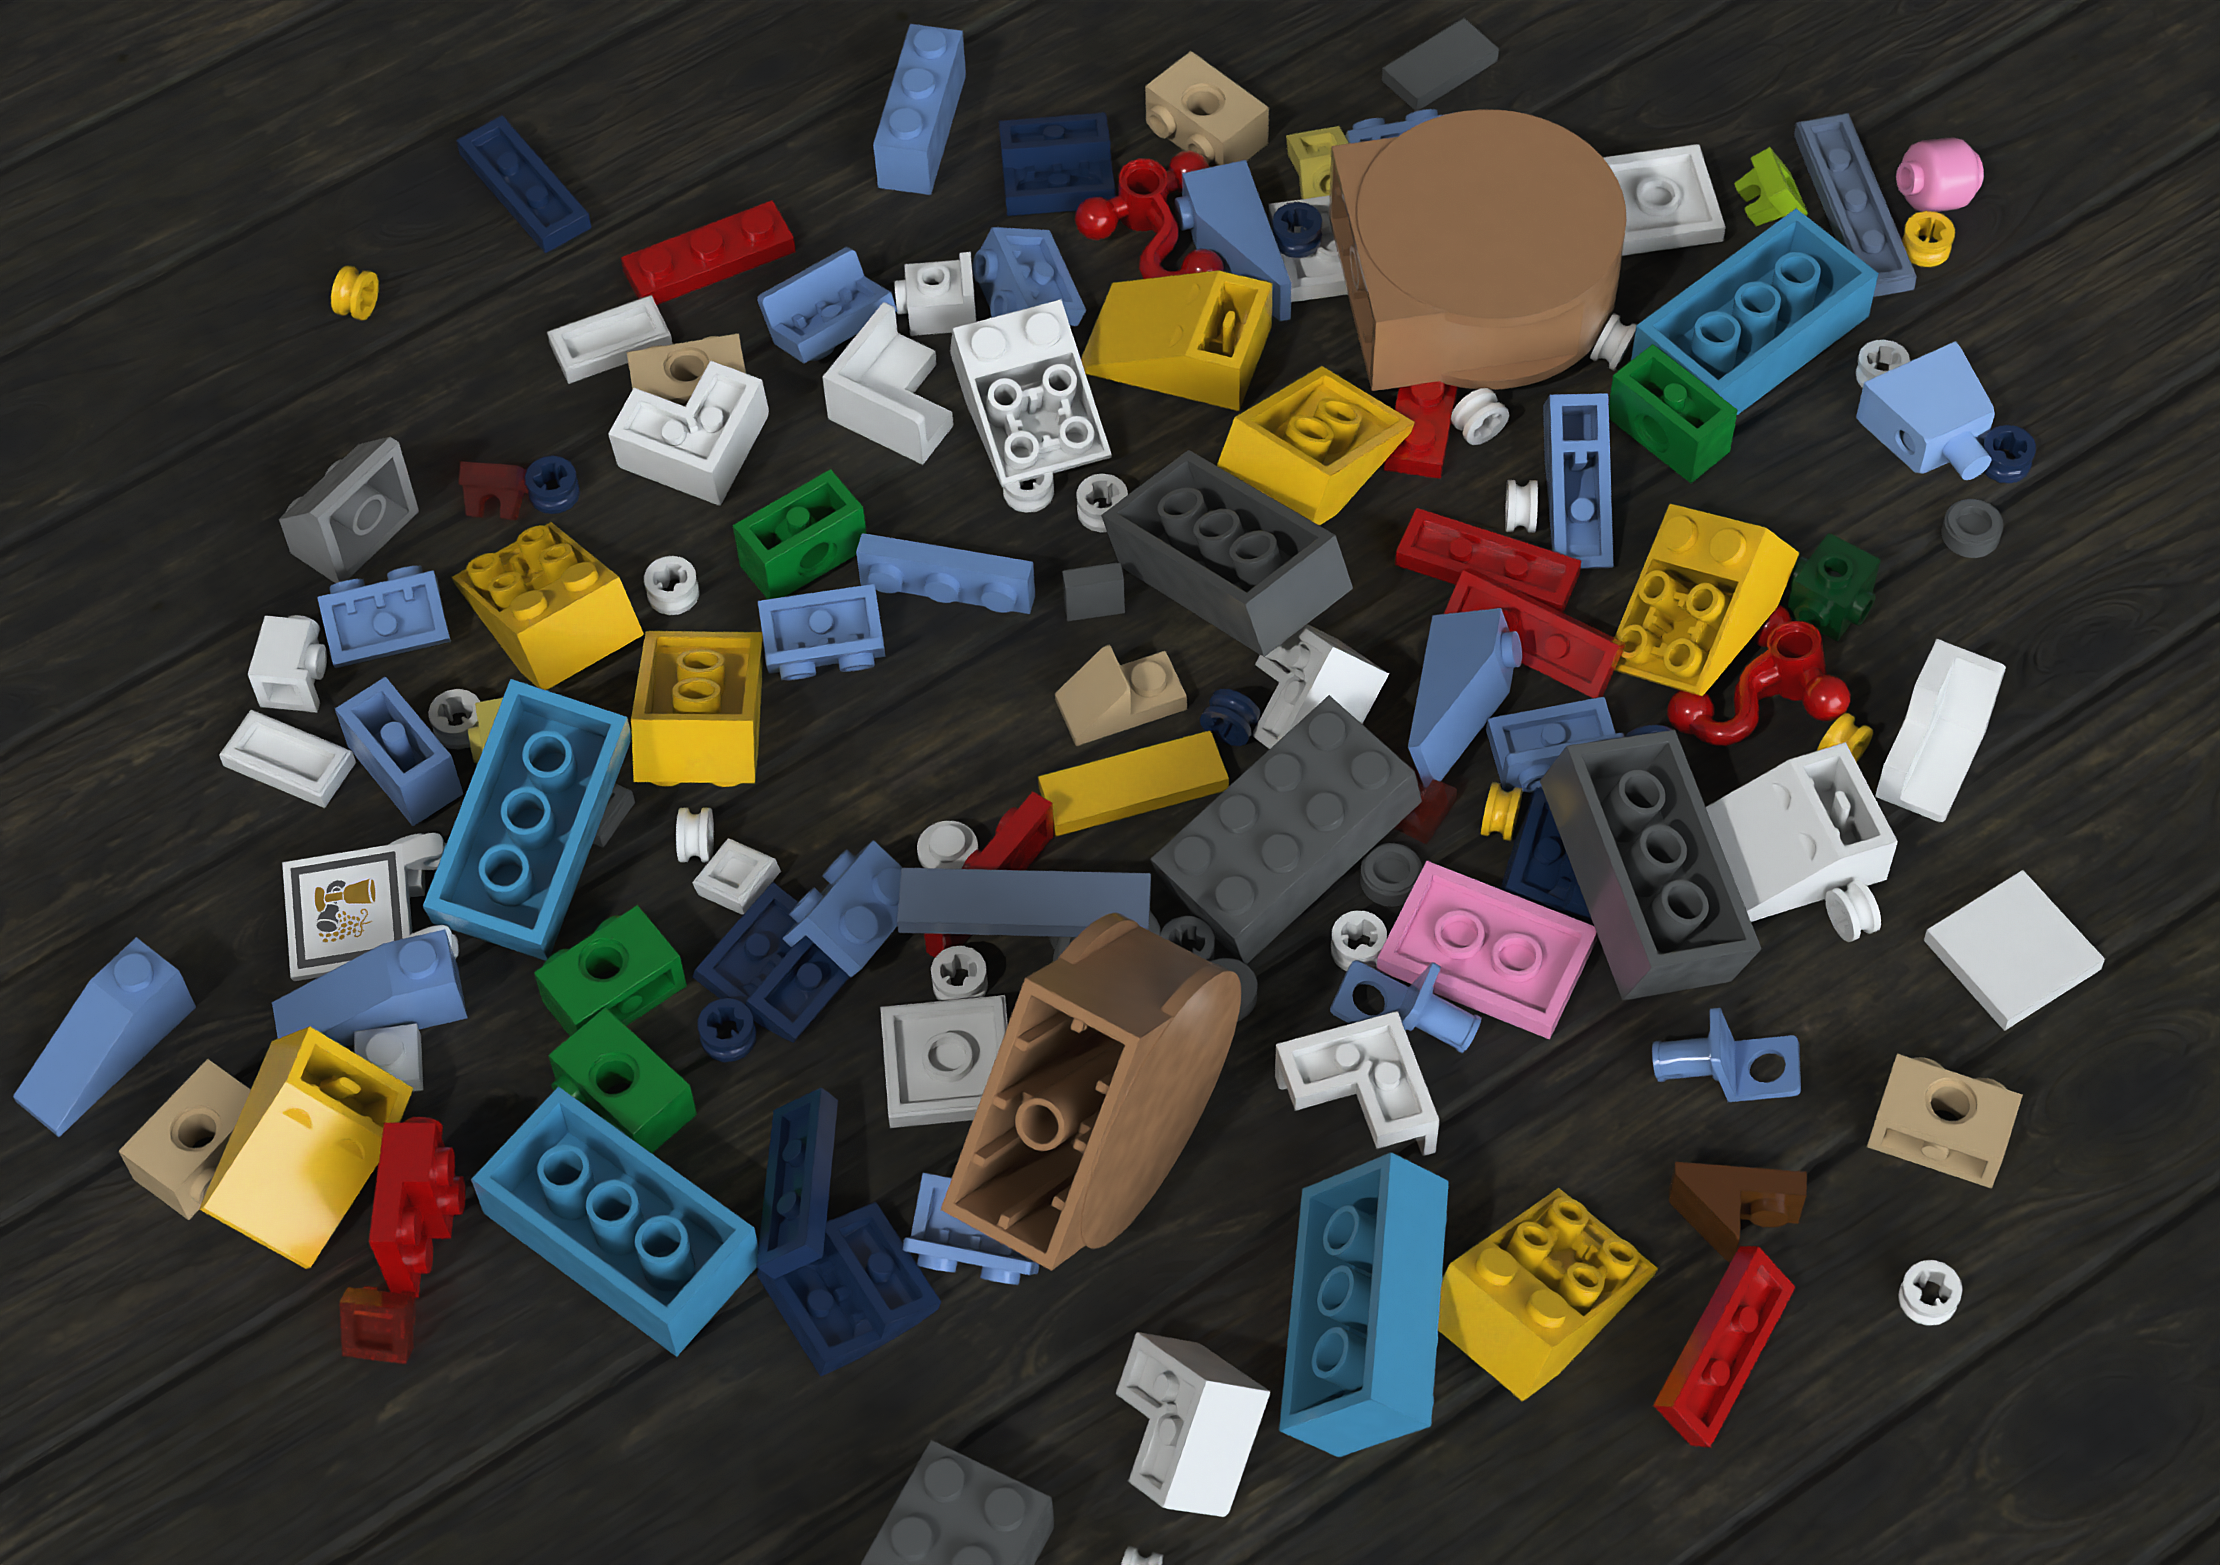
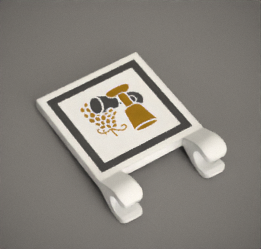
M427 833L403 843L282 862L291 979L293 981L318 978L383 943L444 929L446 930L454 956L457 958L459 954L458 939L452 934L448 926L437 925L415 933L412 932L407 869L436 870L447 844L444 843L442 836L438 833Z

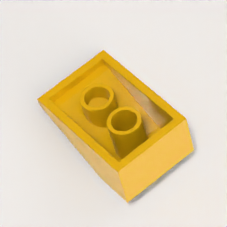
M1321 366L1236 416L1217 466L1320 526L1340 512L1411 433L1415 422Z
M646 631L631 716L634 782H651L658 786H674L679 783H712L720 787H732L741 783H755L759 748L764 644L762 632Z

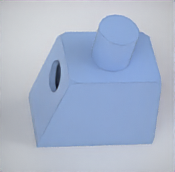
M1956 341L1864 382L1856 418L1915 473L1925 474L1950 462L1964 480H1970L1983 473L1991 463V457L1982 446L1992 426L1995 415L1994 407Z

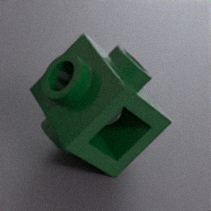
M1828 533L1809 560L1802 556L1794 565L1785 587L1791 590L1787 607L1790 616L1797 621L1812 624L1820 633L1838 642L1851 623L1860 626L1869 614L1876 595L1873 594V589L1881 559Z

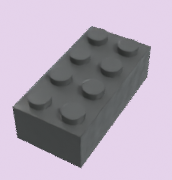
M1190 450L1186 451L1101 515L1117 559L1121 563V568L1263 657L1283 644L1293 634L1353 589L1335 534Z
M1328 695L1151 858V862L1162 888L1192 916L1204 920L1211 927L1215 938L1239 961L1247 965L1422 802L1415 771L1335 699Z
M1670 730L1567 745L1542 777L1540 783L1622 1001L1731 982L1758 954L1761 946L1676 731Z
M931 1440L861 1565H1034L1054 1529L1052 1498Z

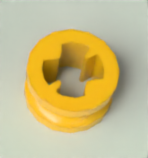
M1923 211L1911 216L1905 224L1904 236L1902 238V243L1910 262L1922 267L1938 266L1945 262L1951 253L1955 228L1945 215L1937 212ZM1925 235L1927 237L1925 241H1922L1918 236ZM1931 237L1936 238L1938 242L1929 243V240L1931 239Z
M344 266L338 272L332 287L331 306L333 311L342 316L347 315L351 311V315L355 319L366 320L371 315L378 297L379 281L377 275L368 270L359 274L355 267Z
M1844 713L1826 732L1817 751L1846 742L1857 762L1872 739L1873 729L1867 725L1861 728L1855 726L1854 716Z
M1492 782L1484 811L1481 835L1489 837L1490 833L1499 832L1503 835V840L1511 842L1518 819L1523 788L1515 787L1512 791L1506 792L1501 788L1500 783Z

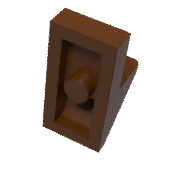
M1675 1162L1669 1187V1203L1726 1261L1731 1263L1736 1254L1740 1239V1219L1750 1220L1753 1224L1761 1227H1780L1787 1223L1798 1224L1807 1196V1172Z

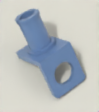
M1353 961L1348 967L1330 1007V1011L1334 1016L1349 1024L1398 1011L1405 1031H1411L1414 1027H1417L1456 1048L1460 1053H1464V1050H1467L1482 1019L1476 1014L1472 1015L1433 994V985L1441 966L1434 962L1422 972L1410 987H1407L1360 961ZM1361 984H1368L1377 988L1384 997L1385 1006L1383 1012L1370 1016L1358 1010L1352 997L1354 988Z
M1721 1008L1710 1009V1031L1708 1037L1667 1042L1654 1041L1652 1045L1653 1067L1658 1082H1664L1668 1079L1713 1075L1714 1080L1719 1081L1728 1102L1796 1096L1801 1092L1800 1045L1797 1037L1790 1035L1734 1041ZM1768 1053L1776 1054L1785 1060V1070L1775 1081L1768 1083L1759 1082L1750 1075L1752 1063L1761 1055Z

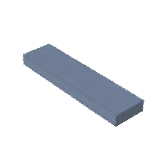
M1849 113L1796 122L1794 137L1836 240L1879 273L1873 297L1914 290L1917 276Z
M901 868L897 916L898 932L1077 937L1091 923L1110 913L1122 914L1137 922L1139 926L1149 930L1151 873Z

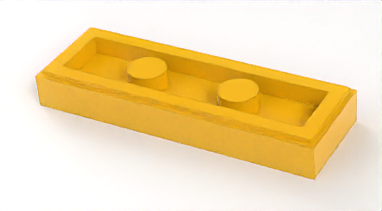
M1211 730L1038 776V783L1042 797L1053 803L1055 836H1060L1225 791L1229 787V777Z

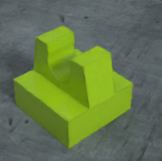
M1769 147L1751 157L1754 168L1734 183L1738 193L1746 202L1760 195L1757 201L1745 207L1750 220L1756 226L1785 217L1796 208L1804 215H1807L1808 212L1792 174L1774 151Z

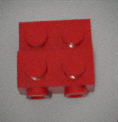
M413 1117L407 1119L404 1123H384L369 1243L392 1297H419L421 1274H429L432 1269V1238L451 1239L454 1215H462L464 1212L466 1195L464 1177L455 1175L453 1148L444 1146L442 1140L443 1125L432 1118Z

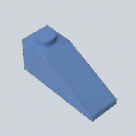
M1246 160L1182 173V197L1175 198V211L1180 229L1190 230L1196 249L1212 250L1219 255L1224 265V272L1273 283L1272 315L1279 321L1290 319L1291 281Z
M1608 393L1550 395L1543 405L1545 471L1552 551L1581 560V569L1613 568Z
M1501 608L1432 616L1408 749L1425 788L1436 787L1485 725L1488 718L1492 716L1510 693L1514 667H1520L1522 662V646L1518 633L1516 631L1510 632Z
M445 929L383 943L272 1002L278 1039L310 1026L344 1047L354 1045L355 1031L417 1024L418 1029H424L468 1018L458 965Z
M136 937L89 981L14 1094L15 1101L55 1135L60 1137L196 1008L180 971Z

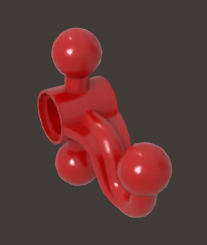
M1187 150L1176 154L1171 159L1167 171L1161 164L1151 159L1130 161L1122 167L1119 173L1118 196L1110 200L1102 197L1088 198L1078 206L1075 213L1077 228L1088 239L1100 240L1107 238L1114 232L1119 219L1125 226L1135 231L1153 230L1156 235L1145 247L1139 259V270L1143 279L1218 270L1224 272V265L1220 256L1212 250L1202 248L1191 251L1184 258L1181 269L1178 271H1167L1161 266L1162 261L1173 250L1179 233L1178 224L1167 205V195L1176 190L1182 192V173L1210 168L1206 158L1198 152Z
M1778 604L1775 611L1750 639L1758 646L1766 647L1768 650L1755 658L1743 670L1740 680L1735 686V716L1732 719L1724 722L1713 720L1715 707L1707 693L1699 696L1679 690L1671 697L1667 709V716L1671 725L1679 732L1694 734L1698 739L1708 744L1728 746L1748 737L1757 726L1760 711L1758 700L1777 694L1790 700H1802L1807 714L1816 720L1825 722L1837 720L1846 713L1851 694L1844 681L1837 676L1827 675L1822 638L1819 630L1812 624L1803 621H1792L1788 610L1781 604Z

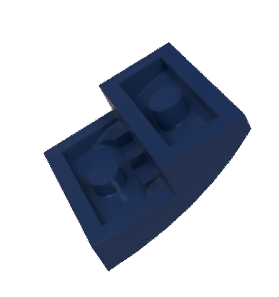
M1106 113L999 121L1007 216L1077 211L1078 206L1088 198L1102 197L1110 200L1115 197Z
M1536 787L1527 799L1500 890L1594 926L1544 791Z
M772 882L699 964L692 978L720 999L732 998L743 1002L749 1007L754 1022L794 1043L850 976L806 935L792 947L782 939L796 923L789 913L798 902Z
M876 1202L826 1222L823 1258L776 1279L771 1278L760 1269L757 1272L759 1280L820 1377L867 1355L902 1335L937 1311L941 1304L937 1294L910 1253L903 1251V1242Z

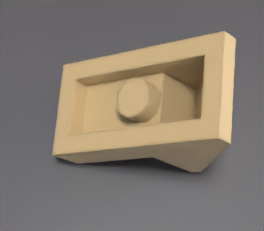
M1110 644L1106 645L1055 693L1056 703L1076 746L1187 710V696L1166 651L1119 665Z

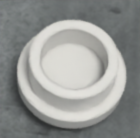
M941 821L929 826L921 834L917 843L918 858L923 868L961 869L970 854L978 850V842L974 832L968 826L956 821Z

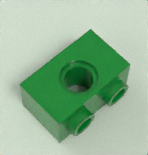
M1650 345L1613 375L1609 399V420L1689 483H1693L1730 452L1738 410L1655 345Z
M831 469L733 525L740 567L767 599L785 597L857 555L856 551L862 533L867 534L863 506Z
M638 905L623 915H615L606 919L599 925L594 934L571 949H562L554 953L546 960L543 967L534 972L544 1005L570 1037L605 1007L625 1026H628L687 986L680 955ZM604 972H618L615 976L611 978L597 979V977Z
M606 1007L548 1055L556 1079L551 1084L553 1091L560 1087L651 1154L697 1115L690 1085ZM618 1084L631 1085L626 1091L619 1094L606 1093L607 1090Z

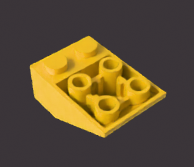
M1219 270L1112 283L1081 358L1085 374L1239 411L1272 327L1273 283Z
M1669 504L1614 637L1626 643L1614 671L1703 696L1778 607L1799 552L1765 527Z
M552 522L525 530L518 536L516 542L496 553H486L474 558L469 562L465 570L452 576L454 584L519 671L536 687L543 690L550 689L644 635L619 576Z
M310 1026L272 1041L199 1210L305 1269L311 1268L379 1163L384 1123H400L413 1087Z
M1558 1188L1450 1263L1441 1285L1438 1331L1521 1401H1524L1559 1375L1655 1275L1658 1268L1642 1256L1632 1244L1621 1239L1589 1213L1580 1202L1572 1199Z

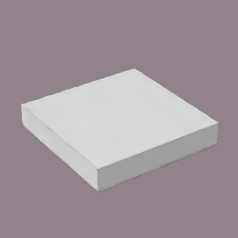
M2024 870L1927 929L1924 938L1925 943L2004 1031L2100 971L2105 960Z
M1005 995L880 1007L890 1128L973 1120L1008 1026Z

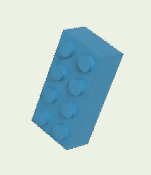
M1796 208L1636 325L1631 361L1653 344L1738 410L1737 415H1739L1869 317L1879 273Z
M510 679L423 904V908L433 924L445 925L452 930L545 961L550 957L632 740V733L626 716Z
M560 1087L542 1103L471 1179L483 1213L676 1357L757 1266L759 1246L753 1226Z
M1388 1153L1302 1189L1280 1432L1337 1457H1341L1431 1426L1440 1294L1443 1280L1442 1266L1445 1226L1447 1222L1448 1180L1393 1153Z

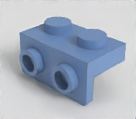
M849 247L839 250L765 291L757 299L774 344L803 363L828 356L833 352L836 345L857 335L883 302L894 306L895 312H897L891 292L864 276L856 252Z
M875 584L758 601L766 666L769 674L780 672L781 680H797L816 675L815 667L838 663L839 669L842 672L864 670L875 666L874 658L885 657Z
M1605 697L1488 718L1486 726L1501 785L1506 792L1512 791L1515 787L1523 788V791L1532 793L1536 787L1542 789L1540 780L1567 745L1624 737L1623 733H1615Z
M874 840L856 856L846 849L823 873L822 877L829 884L822 893L815 887L812 888L791 910L789 915L796 923L782 939L792 947L806 935L852 977L864 967L898 926L897 916L901 868L903 867Z
M931 1173L922 1174L911 1237H905L903 1251L919 1254L917 1266L955 1272L957 1261L982 1266L980 1278L1019 1285L1021 1274H1038L1040 1264L940 1210L952 1177Z

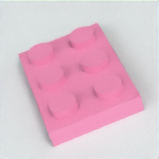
M1426 861L1377 958L1376 970L1412 984L1434 962L1441 966L1433 985V993L1550 1040L1597 941L1598 934L1595 927Z

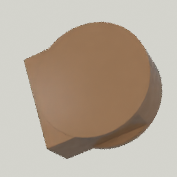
M1470 110L1430 119L1414 126L1398 137L1331 147L1329 220L1372 391L1437 381L1462 388H1489L1491 390L1530 385L1546 380L1568 369L1582 359L1596 345L1615 307L1627 222L1626 205L1620 184L1610 166L1591 145L1562 126L1533 115L1504 110Z
M1110 913L1091 923L1069 944L1056 961L1025 978L940 1210L1051 1271L1084 1246L1096 1249L1113 1241L1133 1222L1156 1193L1180 1156L1208 1103L1226 1060L1238 1020L1241 1003V984L1238 975L1139 926L1137 922L1122 914Z

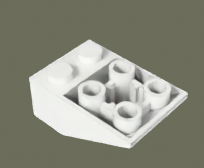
M1062 300L952 328L950 354L966 404L1001 487L1017 481L1023 482L1038 478L1046 473H1056L1111 458L1112 454ZM1037 458H1041L1048 464L1035 467L1034 463ZM1009 465L1014 469L1012 472L1004 473L1005 466Z
M1846 742L1789 759L1706 807L1751 922L1823 900L1826 897V893L1835 888L1845 892L1847 884L1857 879L1863 881L1866 886L1887 880L1898 841Z

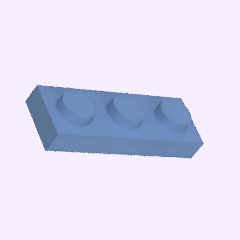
M865 533L861 535L856 551L861 586L875 584V590L883 593L903 592L926 596L942 603L956 601L985 606L992 611L1002 613L1014 611L1030 614L1035 598L1032 561Z

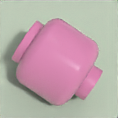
M1953 137L1922 140L1911 145L1903 156L1902 163L1897 170L1896 180L1900 192L1904 194L1907 202L1915 210L1921 212L1955 210L1968 205L1976 195L1983 182L1984 170L1979 155L1964 140Z

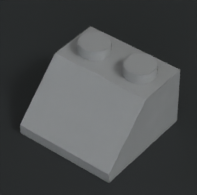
M391 437L358 444L346 457L332 464L326 475L303 497L297 498L289 505L285 514L279 519L291 554L334 583L346 581L419 512L399 442Z

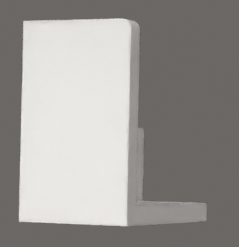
M883 302L823 376L828 419L923 465L953 427V416L951 411L914 394L937 365L935 350L897 332L894 306Z
M710 361L686 406L633 388L608 434L618 466L629 472L721 506L769 415L763 382L759 378Z
M1306 624L1265 657L1260 655L1255 664L1277 680L1279 684L1258 721L1252 736L1271 749L1328 695L1363 724L1389 673L1337 638Z
M1936 639L1915 684L1906 719L1884 763L1875 797L1938 822L1946 820L1986 733L2006 669L2003 664Z
M1398 1011L1276 1044L1275 1079L1279 1089H1288L1295 1111L1357 1094L1376 1148L1416 1138L1423 1156L1436 1153L1439 1118Z
M1137 1332L1116 1391L1119 1397L1150 1418L1129 1482L1163 1508L1224 1517L1230 1511L1270 1391L1199 1343Z

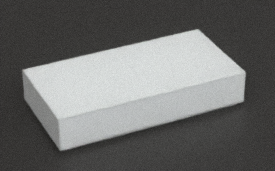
M652 295L547 332L551 348L568 384L628 363L627 352L647 349L652 346L673 344L671 334Z
M250 710L219 754L224 767L323 808H326L356 763L351 750L253 710Z

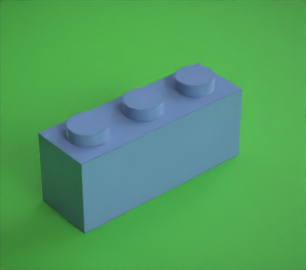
M910 24L873 144L878 188L931 195L966 77L963 31Z

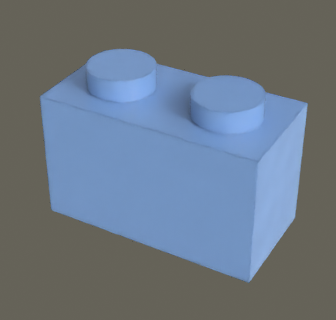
M386 677L335 708L348 748L412 826H415L463 795L452 755Z

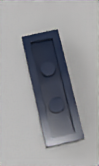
M503 116L456 140L461 157L544 253L553 250L591 228L589 213Z
M823 1088L812 1091L773 1110L756 1266L773 1279L823 1258L838 1100Z

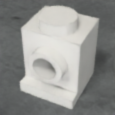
M971 252L959 253L960 260L905 264L906 280L895 281L897 314L908 313L910 336L952 333V328L976 322Z
M299 615L289 616L288 618L265 616L248 671V677L260 707L318 712L320 701L314 687L315 679L321 680L324 676L327 652L325 645L319 644L318 635L320 627L314 620Z

